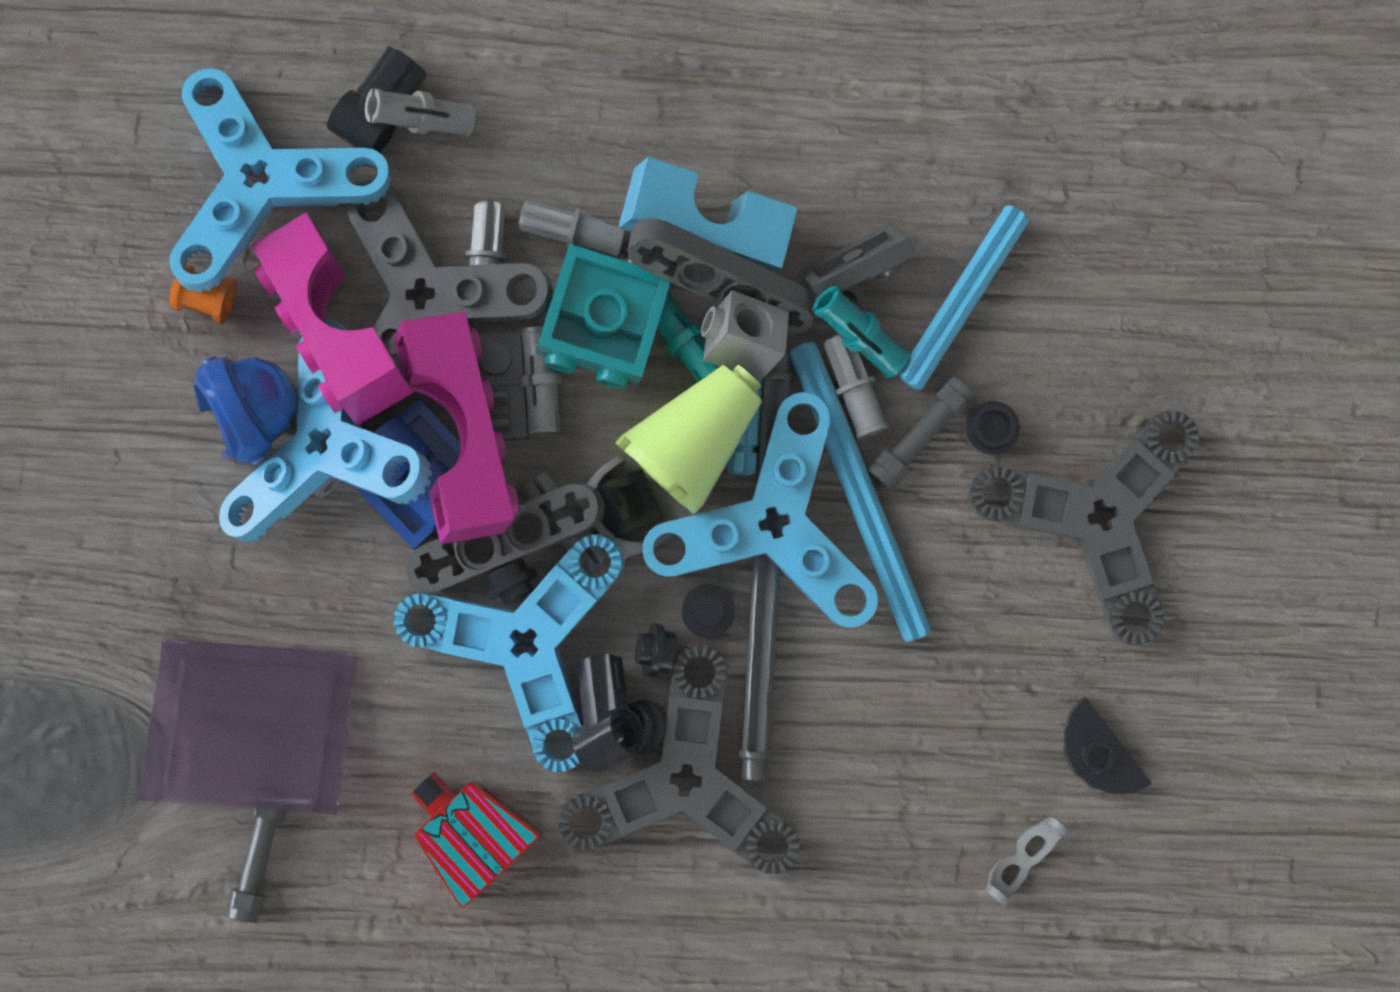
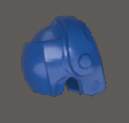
M210 357L204 360L202 367L198 368L195 372L196 378L194 379L193 387L200 412L212 409L226 445V449L221 451L222 457L233 461L238 459L242 464L246 462L251 464L262 462L266 458V453L272 449L271 443L291 427L297 412L298 396L292 380L273 361L259 359L258 357L238 361H230L227 357Z

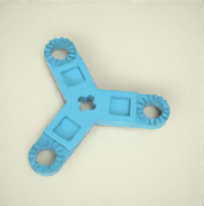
M211 68L193 73L183 85L182 99L223 171L224 176L173 248L170 255L171 271L179 284L189 291L195 290L198 293L202 292V290L207 292L212 290L211 287H217L221 279H225L226 272L235 259L241 256L273 207L338 206V203H364V205H369V202H378L381 196L384 198L386 191L390 190V182L392 181L386 159L378 151L370 148L272 149L231 78L226 73ZM214 86V88L219 87L220 90H224L222 98L214 105L203 106L196 102L198 101L197 95L200 96V91L204 92L206 90L205 87L211 89ZM360 165L363 167L368 165L370 168L374 167L378 171L376 179L366 186H356L350 183V173H354L355 168L358 170ZM265 169L269 181L266 184L256 182L251 188L247 175L250 172L259 175ZM198 252H201V254L206 252L208 255H212V264L205 272L190 274L185 271V263H188L187 258L191 259L193 257L191 254L195 253L197 255Z
M326 318L327 325L336 329L349 330L335 320ZM299 353L297 433L225 498L220 509V525L229 536L247 543H251L252 540L257 542L260 540V535L265 536L268 533L266 530L272 528V525L279 518L285 519L330 477L397 504H409L411 500L414 502L418 500L419 494L424 495L426 492L424 490L425 485H430L428 476H432V471L429 470L431 464L426 460L427 457L407 445L354 426V422L344 409L335 414L318 385L326 381L323 373L319 370L313 374ZM329 436L326 440L328 449L322 454L320 453L324 448L322 440ZM405 462L410 463V473L405 482L397 487L393 485L395 479L392 477L397 476V473L394 471L401 469L399 465L404 466ZM247 503L250 505L254 503V511L250 520L242 525L238 521L242 520L239 513H244L242 508L247 509Z
M806 392L796 393L787 397L780 405L776 414L753 500L656 525L647 533L643 542V558L647 566L660 576L676 577L766 554L830 621L845 628L858 627L868 622L875 614L878 605L875 587L805 515L830 426V412L824 401L818 396ZM803 405L814 410L818 419V426L814 432L808 435H799L790 429L787 417L794 407ZM775 509L778 516H787L789 519V525L782 528V537L773 539L770 531H761L759 528V522L766 519V510ZM668 534L675 535L683 541L685 555L679 563L664 565L656 559L653 548L656 541L662 536ZM842 586H856L865 596L864 608L858 615L845 616L836 608L835 595Z
M591 534L582 537L572 546L559 563L554 566L516 611L428 592L410 595L397 605V610H395L394 626L396 627V633L405 643L413 647H421L439 651L440 653L504 666L537 762H540L546 770L549 769L556 773L567 772L580 763L575 753L564 759L553 756L547 748V736L551 731L560 729L566 730L573 738L575 730L584 725L558 646L619 578L624 568V553L616 540L610 536ZM590 546H600L610 554L611 567L603 576H592L583 568L582 556L584 551ZM423 604L424 606H429L428 608L432 609L433 614L436 615L435 628L430 634H419L410 626L409 614L416 605ZM530 629L534 630L537 637L533 643L538 648L537 653L534 654L529 650L523 654L517 653L514 649L518 644V639L513 635L515 631L518 630L521 633H525Z

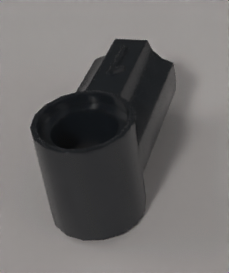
M388 46L357 90L348 91L337 102L328 118L327 129L355 148H370L381 153L392 138L397 125L379 122L370 123L367 121L365 101L369 91L372 88H377L387 92L413 95L427 76L425 70L400 50Z
M611 654L589 656L577 662L584 725L575 730L572 745L579 762L591 771H601L637 754L643 749L645 744L643 724L639 717L628 708L622 657Z

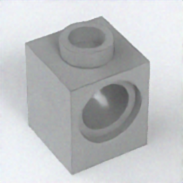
M731 290L718 307L712 306L704 317L701 326V336L706 338L703 360L717 366L724 365L731 371L737 365H740L757 381H761L785 355L789 312Z

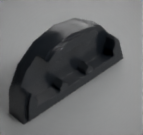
M1082 697L1068 713V721L1064 730L1063 753L1072 772L1088 787L1109 794L1135 793L1151 785V782L1088 699Z

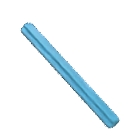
M813 341L800 344L790 350V360L803 392L818 396L829 409L830 426L825 447L902 638L906 642H912L931 633L930 624L817 344ZM811 409L815 422L818 426L817 414H815L814 410Z

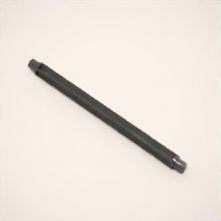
M785 353L781 360L762 379L763 394L758 478L777 411L782 402L790 396V383H793V375L789 374L790 354ZM775 509L766 510V519L759 522V528L761 531H770L773 539L780 538L782 535V516H778ZM766 554L756 556L753 559L742 750L739 751V758H743L741 779L766 781L767 759H771V753L769 752L772 708L771 692L773 690L779 568Z

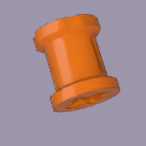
M185 264L186 272L199 274L195 272V268L192 265ZM175 277L169 296L170 308L179 312L184 308L212 316L213 322L223 325L229 319L233 310L238 282L236 279L227 277L223 281L221 280L217 287H211L212 290L208 292L202 290V292L196 293L195 290L189 291L179 284Z

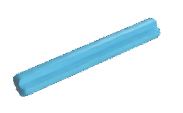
M1011 205L1003 209L910 354L906 366L898 373V378L904 384L918 391L925 386L1029 223V217L1023 211Z

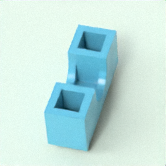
M649 156L634 168L618 228L631 232L634 224L640 220L649 218L661 219L772 272H776L783 267L797 207L748 191L732 201L726 223L716 224L705 219L696 207L694 191L699 173Z

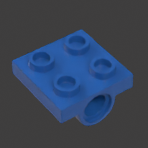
M420 399L400 417L396 416L390 419L374 433L407 445L427 457L426 460L431 464L429 470L432 471V476H428L430 485H425L424 490L426 492L424 495L419 494V499L415 502L411 500L409 504H397L355 487L413 550L422 546L437 532L428 492L438 477L456 465L460 452V441ZM405 462L404 466L399 465L401 468L399 471H394L397 473V476L392 477L395 479L393 485L397 487L405 482L410 473V463Z

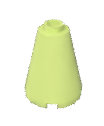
M722 365L622 434L615 443L629 457L637 461L642 469L663 489L695 515L703 507L760 407L762 400L756 392L762 386L740 365H737L732 371Z

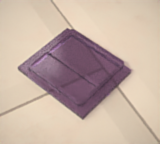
M163 639L152 713L149 717L150 726L139 799L145 801L337 815L346 738L349 735L348 721L356 654Z

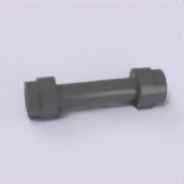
M952 377L934 396L936 403L891 453L885 450L867 470L869 475L884 489L891 492L909 472L906 468L908 464L952 416L958 419L976 399L974 393L960 380Z
M257 788L250 814L256 816L239 886L230 890L226 917L243 922L258 923L266 897L265 894L260 893L277 821L285 820L290 794L269 788Z

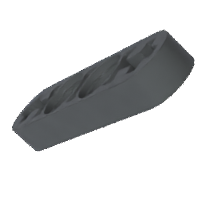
M649 218L634 224L630 235L628 255L632 263L639 268L719 305L730 291L734 290L789 312L787 334L803 333L813 324L814 311L812 308L815 297L804 286L670 222ZM701 263L711 266L712 269L697 270L688 265ZM749 285L756 287L758 290L741 291L735 289L734 286Z
M573 483L559 487L518 505V513L514 515L515 520L502 534L489 536L494 543L495 549L493 556L488 562L480 564L472 559L469 553L471 539L441 545L439 539H436L413 551L407 563L408 578L413 586L420 591L432 593L449 590L514 561L592 530L599 525L604 516V499L599 491L591 485ZM573 494L578 499H588L590 507L583 511L585 520L582 522L579 517H565L555 521L552 513L546 507L551 502V511L559 512L573 505ZM529 512L537 515L543 526L542 535L532 544L522 541L516 529L520 517ZM556 524L561 528L560 533H557ZM429 555L433 560L447 559L455 555L460 563L459 565H450L441 569L438 572L440 581L436 577H426L423 568L430 565ZM461 566H462V567L464 568V570H465V572L462 573V574H461Z

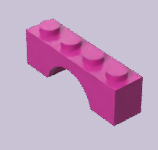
M307 212L251 244L261 262V265L253 270L269 296L278 293L282 303L274 308L291 335L297 331L300 332L304 341L296 345V348L313 374L319 370L323 373L326 381L318 385L335 414L344 409L355 425L358 426L413 393L391 353L373 327L361 330H341L327 325L326 313L329 301L336 288L346 276Z
M466 312L404 320L394 336L400 370L412 391L431 397L447 410L455 422L460 439V452L456 465L438 477L428 492L440 545L502 534L515 520L514 515L518 513V498L514 485L511 482L506 483L501 463H504L506 460V448L501 432L499 430L494 431L489 412L493 411L494 398L488 379L482 380L477 361L481 360L482 347L478 331L475 328H469Z

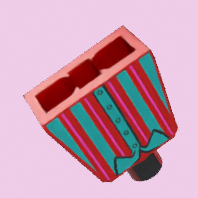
M434 772L411 793L414 799L432 817L414 836L462 909L472 902L543 835L535 825L476 780L471 781L459 793L455 794Z

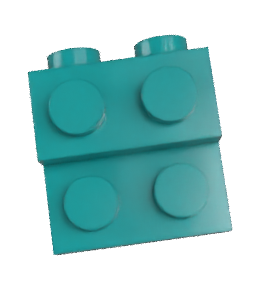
M569 243L536 354L546 356L544 360L545 366L562 373L574 374L577 366L597 372L595 381L613 389L626 390L628 382L638 385L644 373L671 282L647 272L633 263Z

